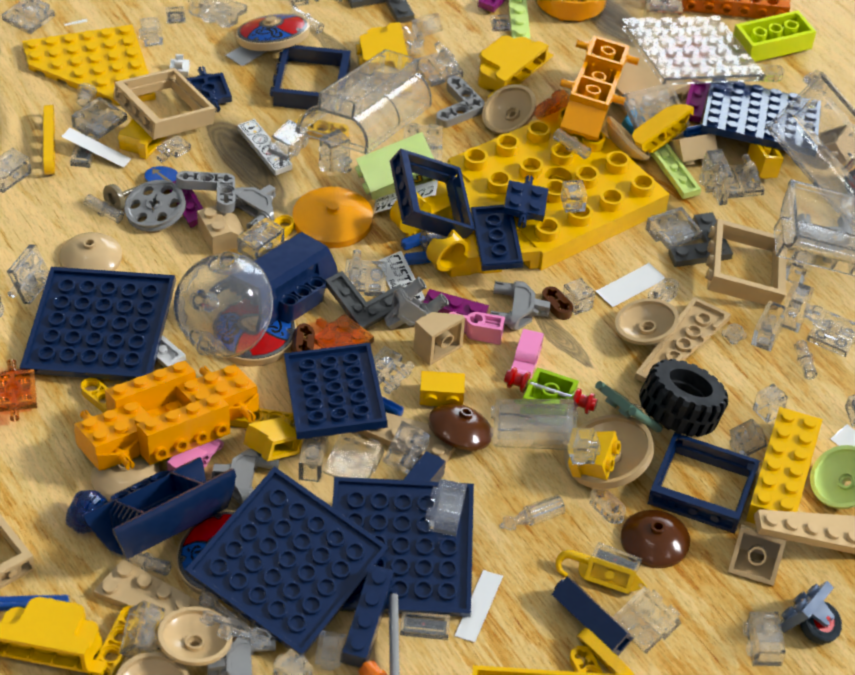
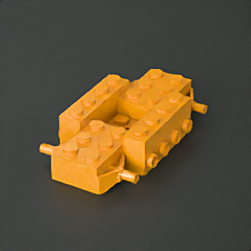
M186 361L177 362L174 365L155 370L152 373L105 389L107 411L96 416H92L88 410L80 413L83 421L75 423L76 445L98 470H106L118 464H123L127 470L133 469L135 463L131 459L137 458L139 455L149 465H152L231 434L230 421L245 417L249 423L254 422L256 415L253 412L259 409L257 385L235 364L215 372H211L206 366L204 368L201 367L199 373L203 376L196 378V371Z

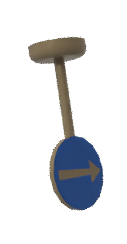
M165 166L152 167L146 171L145 181L167 180L173 182L176 181L178 172ZM115 184L105 186L103 197L108 208L113 212L121 211L125 206L124 196L129 195L136 187L122 192Z

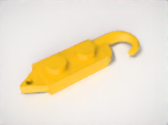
M575 550L562 551L555 560L557 571L564 577H567L568 573L562 569V562L569 558L579 562V574L585 580L626 594L648 587L636 574V570Z

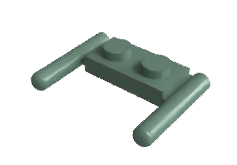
M601 381L596 383L595 388L607 397L605 401L614 408L619 406L618 411L625 417L629 418L632 416L655 432L662 431L663 426L661 424H658L655 420L644 414L629 402L626 397Z

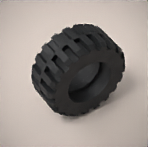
M665 359L655 363L650 369L639 394L641 406L643 409H646L649 417H653L658 424H662L668 430L671 429L677 434H686V436L690 437L694 435L702 437L713 432L729 402L727 391L724 390L723 384L719 383L714 375L711 376L708 371L698 368L695 364H689L683 360L677 361L676 359Z

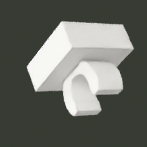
M176 54V59H171L169 69L175 68L184 77H188L190 60L184 59L183 54Z

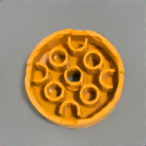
M536 0L544 12L556 17L560 21L583 22L600 14L606 5V0Z

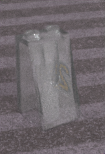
M495 399V405L491 407V419H494V428H490V441H493L495 447L572 451L577 436L578 405L574 399Z

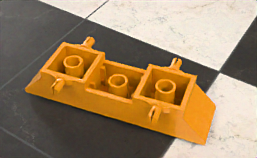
M593 36L589 43L577 40L576 47L586 50L587 53L577 79L570 81L562 78L560 86L571 89V94L560 130L597 141L610 104L615 102L624 105L626 97L615 95L624 65L627 62L637 66L640 58L629 55L630 46Z

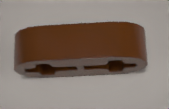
M552 286L544 288L541 300L550 302V312L560 320L571 318L573 313L572 302L558 288Z
M301 323L294 330L291 352L314 349L315 332L310 325Z

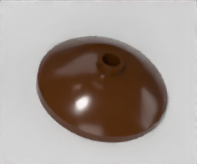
M455 403L443 404L435 407L429 415L428 424L433 434L452 447L468 451L481 450L486 448L493 438V430L488 420L481 413L468 406Z
M644 510L633 514L625 521L621 530V544L628 556L637 563L651 568H668L678 564L685 558L690 547V535L685 525L675 516L660 510Z

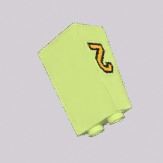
M423 132L356 158L358 164L355 167L359 178L363 177L365 183L362 186L366 195H371L372 200L396 192L390 160L400 148L434 159ZM412 173L415 186L434 180Z

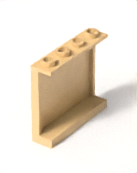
M645 44L629 49L630 56L640 58L638 65L626 62L615 90V95L626 97L624 105L615 103L626 114L631 109H634L638 115L639 110L673 96H676L680 101L687 99L690 84Z

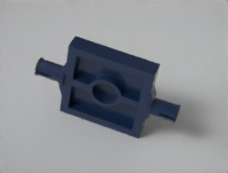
M200 66L197 69L199 72L198 76L186 79L215 107V113L216 111L218 113L220 111L219 104L232 102L231 92L223 72L207 74L205 67L202 66L201 69Z
M529 175L525 177V183L509 180L503 213L519 218L517 224L519 228H521V224L522 228H525L527 220L543 222L545 216L548 188L532 185L533 177L530 176L529 180Z

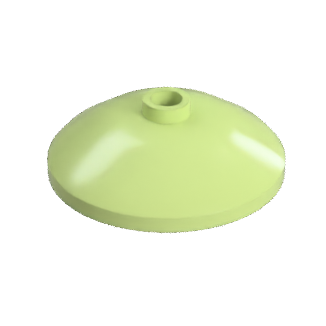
M841 445L833 447L824 452L812 467L810 474L811 488L818 500L828 507L835 509L855 507V446ZM847 481H851L849 485H844Z

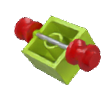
M516 367L506 372L504 382L507 383V388L511 389L515 385L520 387V392H525L520 415L562 429L571 409L575 410L577 407L584 408L585 414L595 411L598 399L595 398V393H591L589 396L582 394V389L578 388V380L538 367L532 380L530 379L531 372L527 371L523 375L518 373ZM530 400H538L539 402H544V401H557L558 404H551V403L535 404V403H529V401H530Z

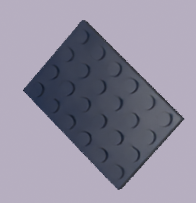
M370 342L284 353L297 440L388 428Z

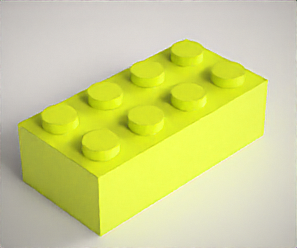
M797 10L735 24L732 43L748 63H753L812 49L816 31Z

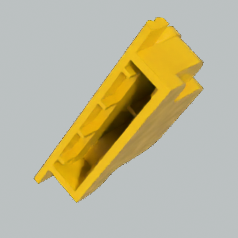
M390 23L387 27L370 28L366 34H362L359 37V44H356V55H360L358 56L359 67H362L363 73L366 76H374L373 85L376 88L384 90L399 84L402 95L411 94V66L401 23Z
M501 36L479 54L480 72L478 86L485 90H494L488 95L489 98L495 91L504 86L522 83L553 57V54L548 52L549 45L541 41L534 42L526 37L514 39L510 36Z
M35 597L28 602L26 608L14 607L8 610L1 620L0 656L95 675L104 674L107 662L93 659L94 655L99 653L103 646L99 627L96 622L86 620L85 610L82 605L52 598Z

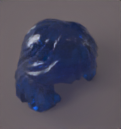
M96 490L77 492L66 513L67 526L78 534L92 532L84 522L82 515L109 501Z

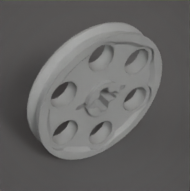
M153 180L139 185L128 195L124 210L129 223L133 227L141 231L153 232L163 230L176 223L185 211L186 201L181 188H178L175 183L167 180ZM153 190L151 194L144 195L146 191ZM166 190H172L170 194H163ZM172 203H179V205L176 207H170ZM134 204H140L138 208H131V206ZM161 216L167 217L163 221H157V219ZM147 217L145 221L138 222L139 218Z

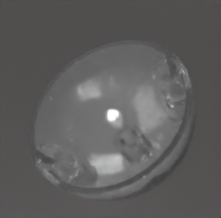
M234 252L217 253L194 263L184 273L175 291L174 316L177 326L185 339L196 348L200 355L226 359L248 352L261 340L268 329L272 317L273 294L268 277L255 261Z

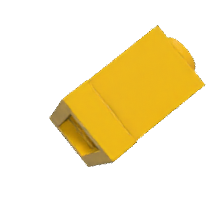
M132 118L129 124L120 130L118 134L119 149L137 153L139 157L146 160L167 136L153 140Z
M279 417L248 424L243 444L260 453L261 457L266 461L299 454L303 439L297 440L296 431Z
M581 428L568 460L573 477L581 478L583 474L603 480L608 479L609 473L614 469L615 457L621 450V442L618 441L615 431L591 432L589 428Z

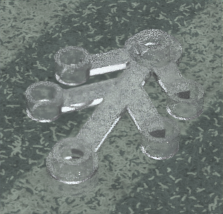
M202 589L199 596L200 605L204 608L215 609L221 614L218 615L212 611L204 610L200 618L203 624L213 626L215 622L220 623L217 635L223 639L229 640L231 636L248 640L250 645L257 650L270 647L271 634L268 631L259 628L251 621L248 626L247 618L234 609L231 613L218 602V597L207 589Z

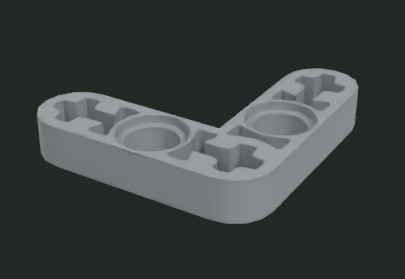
M449 77L447 79V91L459 103L437 112L436 124L442 128L451 127L481 115L485 105L484 100L461 77ZM467 94V95H469V97H464V96H461V95ZM457 111H463L465 113L459 114L457 113Z
M193 171L177 173L176 186L178 188L216 191L217 210L222 213H231L235 210V177L233 175Z

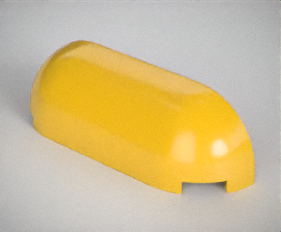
M677 104L663 109L634 130L632 134L634 143L644 152L653 153L686 130L688 127L686 123L689 120L690 114H694V107Z

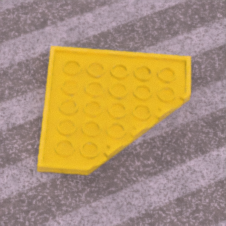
M133 24L22 41L29 70L33 72L40 71L44 73L45 77L55 81L59 79L65 81L68 86L75 89H85L89 91L90 95L100 99L104 97L110 99L113 104L118 106L119 104L113 98L115 82L149 74ZM155 92L137 96L142 102L156 100Z

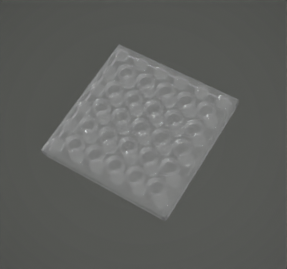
M719 16L647 17L642 19H622L621 27L663 85L763 81L765 75Z

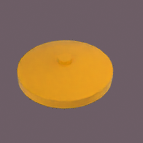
M342 187L314 189L300 197L294 205V229L297 233L303 232L328 248L351 246L364 239L370 232L373 224L372 207L362 195L350 189Z

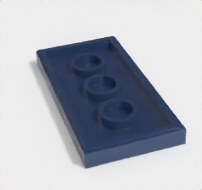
M504 205L471 207L482 271L523 268V259L514 216L503 213Z

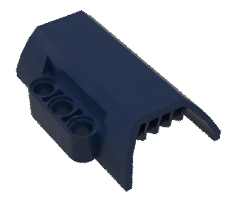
M300 232L216 283L206 292L205 298L209 300L228 287L229 290L236 291L237 295L244 296V300H249L252 305L258 306L255 330L260 332L278 319L292 322L324 301L325 289L327 288L325 280L337 274L338 270L328 247Z
M198 457L172 471L158 472L110 497L111 501L83 514L82 517L92 532L113 555L128 560L227 509L232 498L236 473L232 468L206 481L201 457Z

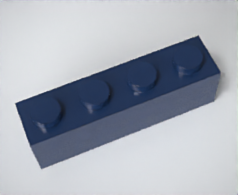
M370 565L342 652V663L360 668L364 662L369 661L392 588L394 570Z

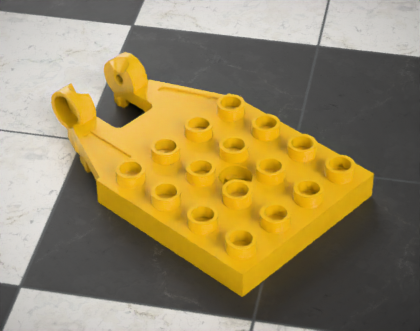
M567 107L539 120L531 121L529 124L507 134H501L491 141L469 148L465 152L448 159V164L461 168L470 211L471 207L504 205L509 180L525 183V177L529 175V180L530 176L533 177L532 185L548 188L543 222L527 220L526 227L522 228L521 224V228H519L517 225L519 218L514 216L523 263L529 269L539 268L542 271L667 210L670 194L605 136L602 131L596 141L560 130ZM438 181L436 196L423 198L416 192L421 211L454 220L444 182ZM396 200L390 210V219L401 231L406 233V237L420 233L421 229L402 224L398 200ZM451 230L446 239L433 238L426 250V256L435 265V268L446 272L450 277L467 276L475 273L502 272V269L481 270L474 231L467 238L463 239L455 230Z

